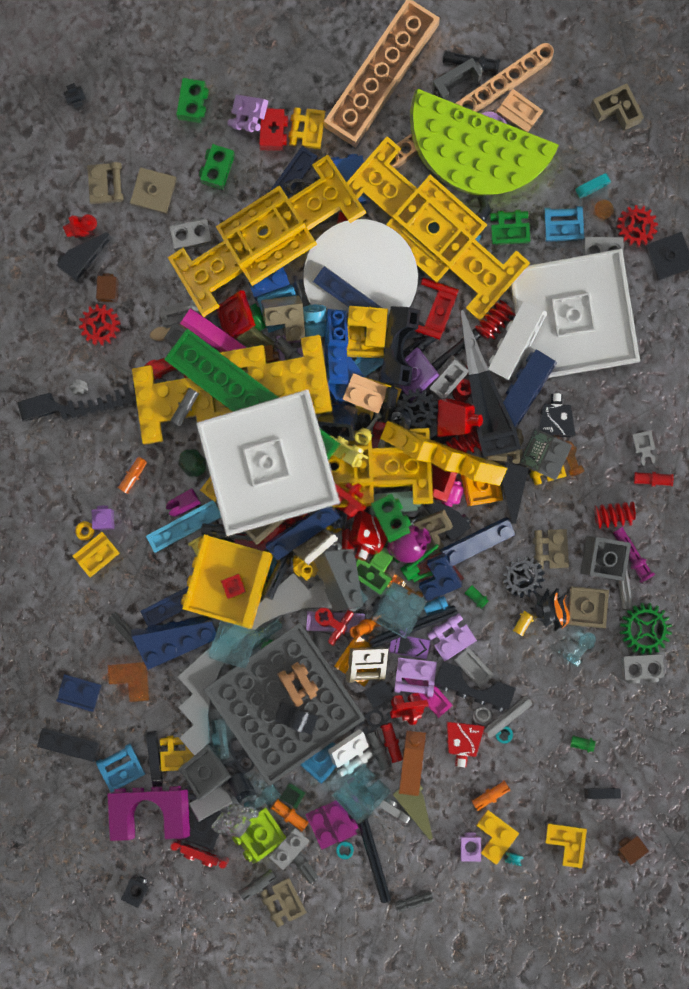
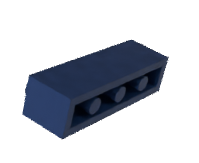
M537 349L535 352H530L526 359L528 363L525 368H521L516 375L517 381L514 385L511 384L505 393L507 397L503 403L516 428L557 364L554 359Z

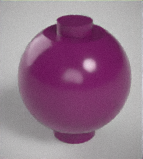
M411 524L409 526V534L390 543L388 542L387 550L389 554L404 563H411L420 559L426 551L427 544L431 542L430 534L425 528L420 529Z

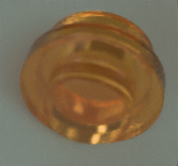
M600 200L596 203L594 211L599 218L607 219L612 215L614 208L610 201Z

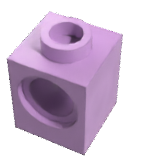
M465 832V836H460L461 861H481V837L476 836V832ZM467 842H474L476 848L473 851H467L465 849Z

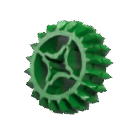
M640 603V610L634 605V612L631 610L626 611L629 618L622 616L626 624L620 623L619 626L625 627V630L619 633L626 634L627 636L622 638V641L629 640L630 642L626 647L630 648L634 645L632 650L634 653L639 648L640 655H644L645 649L647 654L651 655L652 648L655 653H658V645L661 648H665V644L662 641H670L669 638L665 637L666 634L672 635L671 631H666V627H672V624L665 623L670 618L669 616L663 618L662 616L665 614V611L661 610L658 613L659 606L657 605L653 610H651V603L647 604L646 609L644 603ZM649 613L654 617L645 622L637 615ZM632 621L637 626V632L634 637L631 634ZM658 621L661 628L659 637L654 632V626ZM642 625H649V633L644 632L643 634H641L643 629ZM644 636H647L648 638L652 639L654 643L650 645H642L637 641L639 639H642Z

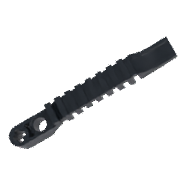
M156 379V380H154V383H155V384H156V383H161V382H167L166 379ZM123 384L126 395L125 399H123L118 389L114 390L117 401H114L113 397L107 394L106 399L108 403H104V400L99 397L96 398L98 405H95L92 399L87 400L89 406L87 408L82 400L77 401L79 408H76L75 402L72 400L67 401L68 405L63 406L54 401L52 393L25 399L17 404L22 422H26L58 412L61 413L64 421L70 420L68 415L76 420L79 419V416L85 418L88 417V414L93 416L97 415V412L103 414L109 409L111 411H115L118 407L123 409L126 405L132 407L137 402L136 395L132 397L130 387L127 384Z

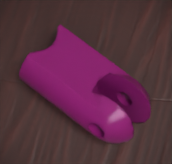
M191 488L169 500L166 504V509H172L169 515L177 517L201 503L195 491Z

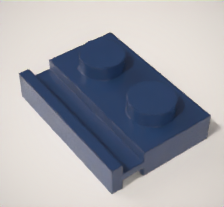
M64 674L56 702L94 712L102 685Z

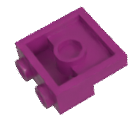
M341 797L305 814L321 850L357 834L356 829L359 827L354 818L350 819L348 811H351L346 800L342 801Z

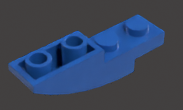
M327 310L325 367L328 383L347 384L349 381L347 310Z

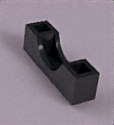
M391 306L381 383L399 386L411 385L413 367L404 358L403 346L408 335L418 329L421 310L411 307Z
M444 661L441 663L435 683L438 684L437 688L448 692L450 688L456 691L455 695L467 698V695L475 698L474 702L482 705L488 702L493 704V709L501 712L504 709L509 710L516 688L498 681L487 689L475 690L465 683L460 667Z

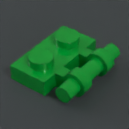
M502 210L497 211V213H490V221L498 220V225H491L492 245L530 243L529 223H522L521 219L529 217L528 211L514 210V212H504ZM515 219V224L504 223V220Z

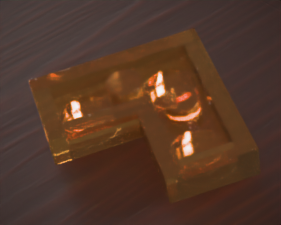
M144 662L107 665L109 684L128 683L130 702L150 700L148 672Z

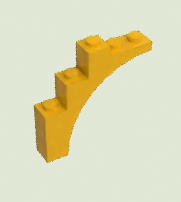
M387 421L380 438L416 460L430 462L446 471L460 473L473 481L500 486L507 470L506 467L495 461L483 459L445 446L390 421Z

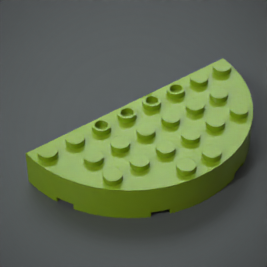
M417 89L414 91L410 108V130L416 151L428 170L441 182L457 191L472 195L488 196L518 189L535 179L547 167L559 146L556 143L423 90Z

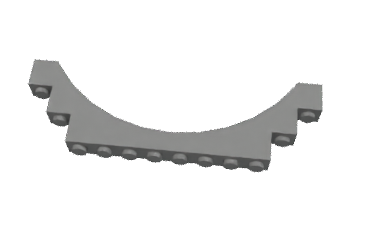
M287 573L282 578L273 600L268 598L260 600L252 629L239 625L233 627L229 625L222 632L224 635L219 640L216 639L208 644L209 649L206 652L200 651L193 658L195 661L190 666L186 664L179 670L180 675L178 678L193 694L191 696L187 694L180 701L181 705L178 707L193 723L192 727L188 725L180 732L182 734L180 740L194 755L198 754L211 742L209 722L211 700L203 689L218 679L229 657L246 637L264 624L285 614L305 609L325 608L324 582L322 579L316 578L310 584L311 588L308 590L294 573L291 575ZM361 591L364 604L369 598ZM360 607L354 608V609H350V611L355 612V611H357Z

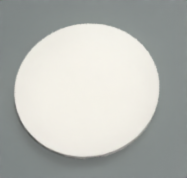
M356 219L352 223L344 221L325 231L316 240L317 245L310 249L304 266L303 278L305 292L311 305H324L327 310H347L348 318L349 307L313 282L323 266H326L378 305L388 309L387 328L391 306L410 307L418 284L417 263L408 243L391 227L367 219Z

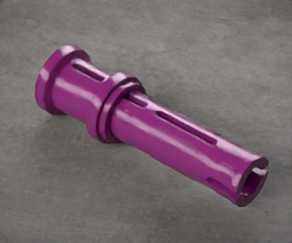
M623 527L613 532L612 534L617 541L631 543L629 560L631 562V569H634L640 578L639 582L643 583L654 576L655 573L651 572L646 564L647 560L640 556Z

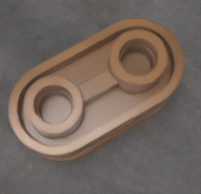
M296 662L291 665L293 670L291 673L287 674L283 670L277 673L294 705L299 707L304 704L301 698L307 695L311 700L317 696L316 691H318V688L313 680H308L306 676L308 671L303 663L300 665ZM296 678L303 687L299 691L295 689L291 682Z

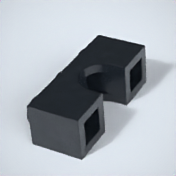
M44 727L41 730L37 747L94 762L97 760L101 742Z

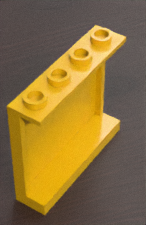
M204 534L198 543V549H200L198 557L195 556L192 563V568H194L193 574L187 580L189 588L187 594L183 595L181 601L182 609L252 629L273 558L272 553ZM240 574L246 593L227 599L221 580Z

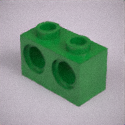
M182 78L176 113L178 120L200 123L201 117H205L206 106H203L204 99H208L209 88H206L205 81ZM197 88L200 92L197 95L190 94L191 90ZM189 107L197 108L194 113L187 112Z
M212 144L211 149L208 148L205 154V159L207 160L205 167L201 166L199 171L201 183L224 190L235 158L234 151ZM218 154L224 156L222 161H215L214 157ZM211 172L218 173L215 179L208 178Z
M390 494L371 503L372 509L389 543L410 533L409 526H411V522L407 515H402L400 510L403 507L398 498L394 499L393 495ZM387 506L393 507L390 512L383 511ZM394 523H401L398 529L392 528Z

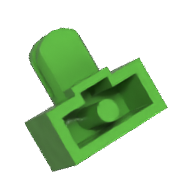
M383 547L380 553L373 554L369 561L367 559L366 561L358 559L356 562L359 581L380 595L392 579V576L385 572L393 559L387 547Z

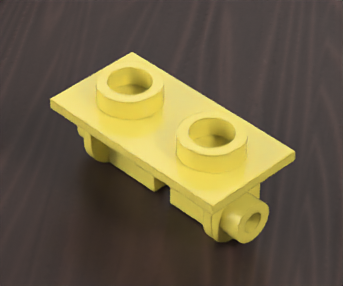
M340 436L337 439L332 437L341 444L333 454L341 459L344 453H346L343 461L353 467H360L362 457L368 459L367 456L362 454L363 449L356 445H353L351 448L347 445L349 441Z

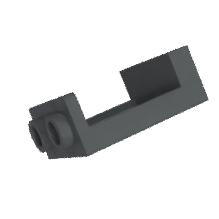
M473 58L433 80L432 94L448 100L449 90L469 78L473 80L477 87L480 85L483 69L479 62L475 63Z

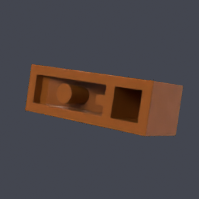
M406 731L399 794L419 796L426 733Z

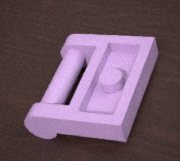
M398 657L394 692L421 693L433 697L437 662ZM402 678L429 681L428 686L401 683Z

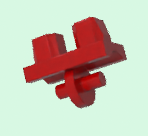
M89 214L83 217L72 215L68 218L70 223L63 226L67 237L74 236L76 239H79L83 236L91 238L94 236L92 230L96 228L97 220L93 215Z
M348 482L345 487L350 490L349 492L340 485L335 484L340 504L344 499L349 502L343 510L347 515L354 517L359 510H365L366 506L354 497L356 495L361 499L364 495L360 492L362 487L360 483H356L353 486Z
M419 693L409 695L407 698L408 702L406 703L402 695L394 696L391 700L393 708L390 712L391 718L402 717V720H407L409 725H415L417 719L422 718L424 708L429 705L427 700L421 699Z

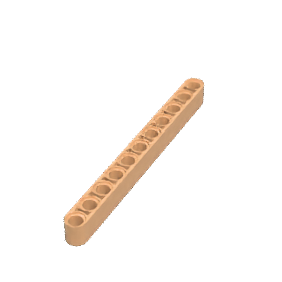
M548 43L540 44L455 104L460 106L469 104L472 106L471 110L475 112L481 111L548 65L554 53L553 47ZM545 51L549 56L542 57L540 52ZM531 62L534 67L527 68L524 63ZM515 72L519 77L513 79L509 76V73ZM500 83L502 84L503 88L496 89L494 87V84ZM484 93L488 98L481 100L478 95ZM411 134L397 143L400 148L407 146L411 151L409 153L400 151L395 156V162L390 164L395 169L418 154Z

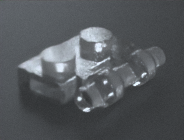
M240 804L229 805L228 813L222 812L211 828L214 832L240 838L251 824L249 819L257 818L259 812L249 806L244 808Z

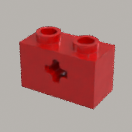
M266 109L265 117L261 119L260 150L283 151V145L287 146V134H284V127H288V115H285L284 109ZM273 127H276V128H277V130L275 131V133H272V131H271V130H273Z

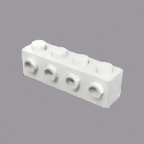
M526 301L517 306L515 310L516 316L513 321L509 322L506 328L507 334L504 338L500 339L497 345L499 349L496 355H492L488 363L490 371L510 381L513 380L547 315V312Z

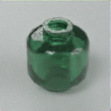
M185 449L180 453L178 465L187 476L198 477L204 473L207 461L197 449Z

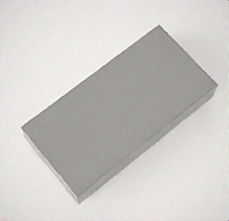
M469 647L464 649L454 659L479 688L494 676Z
M221 786L201 801L196 799L189 803V806L199 822L232 804L233 801L225 787Z

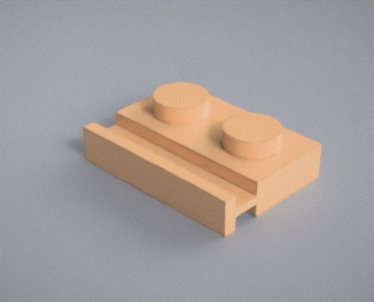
M512 89L496 113L520 130L529 132L543 113V110Z
M352 373L342 399L379 413L385 399L387 386Z

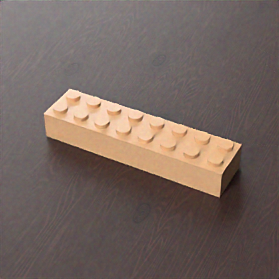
M406 0L324 120V128L356 148L439 26L440 18L413 0Z

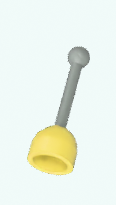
M380 412L375 413V418L367 429L362 428L357 431L355 440L358 444L367 445L372 437L370 430L377 420L382 418Z

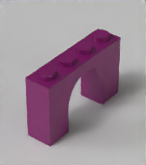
M162 786L151 787V790L144 791V787L132 788V791H126V788L114 789L112 793H108L110 841L131 840L135 838V810L144 800L152 801L160 807L164 817L165 839H180L190 836L188 789H181V786H169V790H162Z

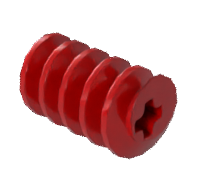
M499 300L500 303L494 304L495 309L491 308L489 310L490 315H484L485 320L479 321L480 326L476 325L474 327L480 336L489 341V338L496 339L493 333L500 334L499 327L506 328L503 322H510L509 315L512 317L516 316L511 307L502 300Z
M474 427L473 433L465 434V437L461 434L458 435V440L454 437L451 438L452 444L445 441L446 446L465 453L469 450L474 454L475 446L480 450L476 427Z
M633 501L630 502L629 506L626 502H623L622 507L619 503H615L614 508L611 503L607 504L606 508L601 504L599 510L594 505L595 521L599 529H601L603 523L609 528L610 522L613 523L614 527H617V523L620 521L622 527H624L625 521H628L629 525L632 526L633 520H636V509Z

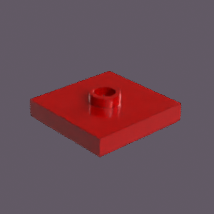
M244 290L236 292L220 303V307L216 309L222 330L234 339L255 326Z

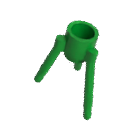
M438 544L427 550L417 561L407 563L400 568L407 581L412 579L416 582L419 579L433 575L432 571L418 575L417 573L420 570L416 564L439 547Z

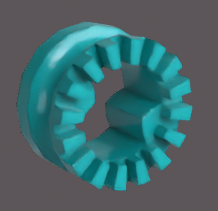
M506 726L503 729L509 731L508 739L501 740L499 738L501 731L495 735L496 739L504 744L509 743L513 738V731Z
M347 841L340 842L336 848L337 855L341 859L351 858L354 853L353 845ZM342 845L350 847L351 852L349 855L340 853L339 849Z
M511 852L506 853L508 858L504 862L522 866L520 861L524 856Z

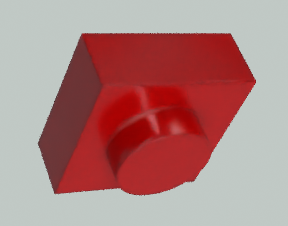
M240 574L221 580L227 599L246 593Z

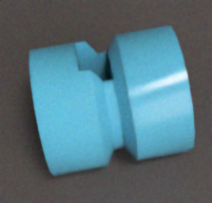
M313 304L303 307L305 337L315 335L324 337L326 330L325 320L327 317L326 306Z

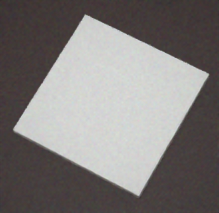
M622 249L529 265L512 283L511 289L515 310L520 303L522 304L523 301H526L547 312L523 359L524 368L528 363L526 362L528 355L531 351L535 352L536 349L557 362L548 378L640 362Z
M308 389L196 423L226 536L340 504Z

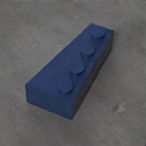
M208 616L188 618L179 622L172 621L158 626L151 625L142 629H131L132 638L148 670L219 638L217 629L211 617Z

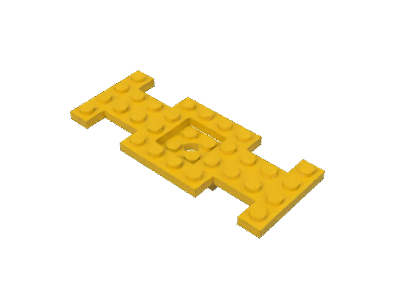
M387 136L352 175L347 184L357 199L364 193L391 217L386 225L404 238L413 252L417 266L437 283L450 269L477 293L476 297L465 309L480 321L530 262L518 251H515L503 265L475 240L487 224L432 175H429L418 188L389 164L401 151V148ZM429 224H438L439 231L431 233L428 230Z
M329 155L312 164L321 179L288 199L279 185L215 226L224 241L193 261L184 247L167 257L203 317L220 307L211 292L243 272L253 286L317 245L309 230L339 210H342L349 223L366 214L363 206ZM262 229H268L267 234L259 235Z
M320 335L301 338L303 357L273 363L266 362L263 345L221 352L222 355L279 398L308 389L315 414L333 412ZM151 365L132 369L141 437L144 445L163 442L160 423L171 421L179 406L178 402L181 403L188 388L195 390L199 395L191 407L192 411L188 412L186 418L196 416L198 423L233 412L189 378L155 384Z
M429 428L410 429V431L430 439ZM354 437V440L349 441L347 445L351 448L353 445L358 446L364 450L362 454L368 457V459L362 457L360 467H353L343 461L346 453H344L341 459L332 455L328 461L329 464L337 463L339 465L337 470H331L335 484L340 485L348 492L350 490L345 487L348 482L353 486L356 483L362 485L360 492L364 494L361 499L356 495L354 497L365 506H371V503L374 502L375 487L412 486L413 504H433L431 463L416 460L403 453L399 448H372L371 440L367 445H360ZM344 499L339 506L333 505V507H346L349 502Z

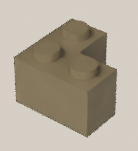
M624 84L594 98L590 105L598 122L616 115L623 131L640 124L644 118L628 84Z
M299 295L261 300L263 320L266 326L282 324L286 341L301 340V338L305 337L303 303Z

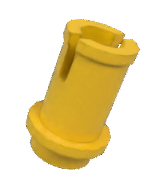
M526 611L520 613L521 617L513 629L514 632L524 636L531 621H534V616Z

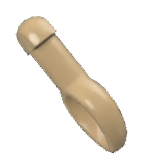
M179 324V326H181L185 330L187 329L182 324ZM155 328L150 333L151 339L163 341L170 328Z

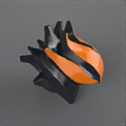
M547 588L543 596L538 593L535 594L537 603L535 608L530 607V609L533 611L535 619L544 622L545 627L553 623L554 631H557L559 628H564L570 620L569 610L565 604L567 594L565 593L558 598L560 596L558 595V588L551 595Z

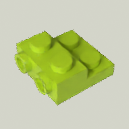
M267 808L262 809L231 831L234 834L232 836L234 843L237 846H242L244 849L243 856L248 862L252 861L253 864L275 850L286 839V836Z

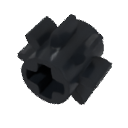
M75 83L67 85V91L63 92L68 106L72 104L75 108L83 106L82 100H85L86 97L82 87H76Z

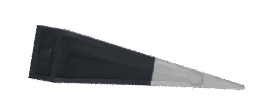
M461 310L460 315L469 370L472 404L475 407V414L482 415L483 417L482 425L475 426L482 458L518 451L521 449L516 428L491 377L466 315Z

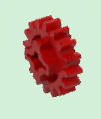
M635 205L633 210L629 206L626 209L627 213L621 212L620 215L623 218L618 217L617 222L620 224L616 226V229L621 230L618 233V237L624 236L623 243L628 240L629 246L636 243V246L639 247L641 242L646 245L648 243L647 239L653 240L654 237L651 234L657 233V230L654 228L658 226V223L653 222L656 215H650L651 209L646 212L645 206L638 209V205ZM628 218L629 225L625 227V220ZM634 224H636V225H639V224H640L641 227H640V228H638V227H635V228H634L633 225H634ZM649 225V231L646 234L645 227Z
M96 304L95 309L89 306L90 312L83 311L82 313L85 318H79L80 322L83 323V325L79 326V329L84 330L81 335L83 337L87 336V342L93 340L92 343L95 346L97 342L104 346V341L110 344L111 337L117 338L114 333L120 332V329L116 326L120 325L121 322L115 320L119 316L117 313L112 315L114 311L112 308L107 311L106 305L100 308ZM107 315L111 318L112 324L107 323ZM102 322L104 326H100L98 329L96 324ZM87 326L93 329V335L89 333Z

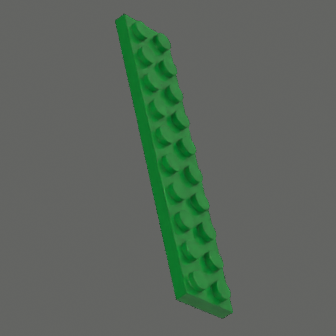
M188 328L164 359L233 412L279 398ZM320 429L329 461L341 444Z

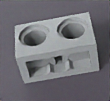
M203 217L194 218L192 222L188 223L184 221L175 222L174 226H170L175 252L183 247L185 250L213 245L208 221L203 219ZM198 228L205 229L203 235L198 236L195 234ZM185 232L187 235L184 239L180 240L177 239V234Z
M585 237L583 240V256L589 255V249L592 248L596 249L598 253L608 251V249H622L623 251V237Z
M451 355L437 371L440 376L429 385V388L441 399H445L468 374L469 370L455 356Z
M663 654L621 657L623 680H628V684L640 683V679H647V682H659V678H664ZM651 663L657 666V671L654 674L648 671V666ZM635 664L638 668L635 675H631L628 671L629 666Z

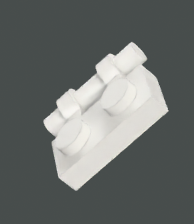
M360 729L328 750L333 764L337 768L342 765V768L337 771L340 777L351 774L356 767L366 764L368 759L373 756L370 750L363 753V750L369 746L364 733ZM356 756V759L349 763V760Z

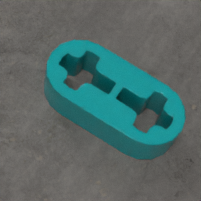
M607 173L582 184L575 191L580 199L611 183V180Z

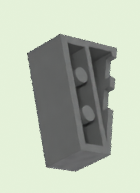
M354 549L325 551L313 560L318 568V577H322L326 586L324 590L334 612L363 607Z

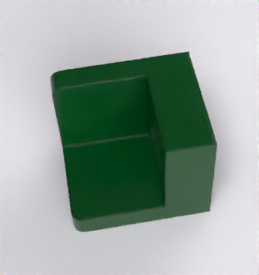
M290 781L280 799L292 805L294 809H297L306 790Z

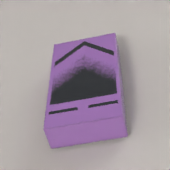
M402 636L391 641L389 652L427 660L430 640Z

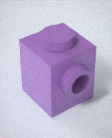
M106 505L97 506V509L92 510V529H115L114 510L108 509Z

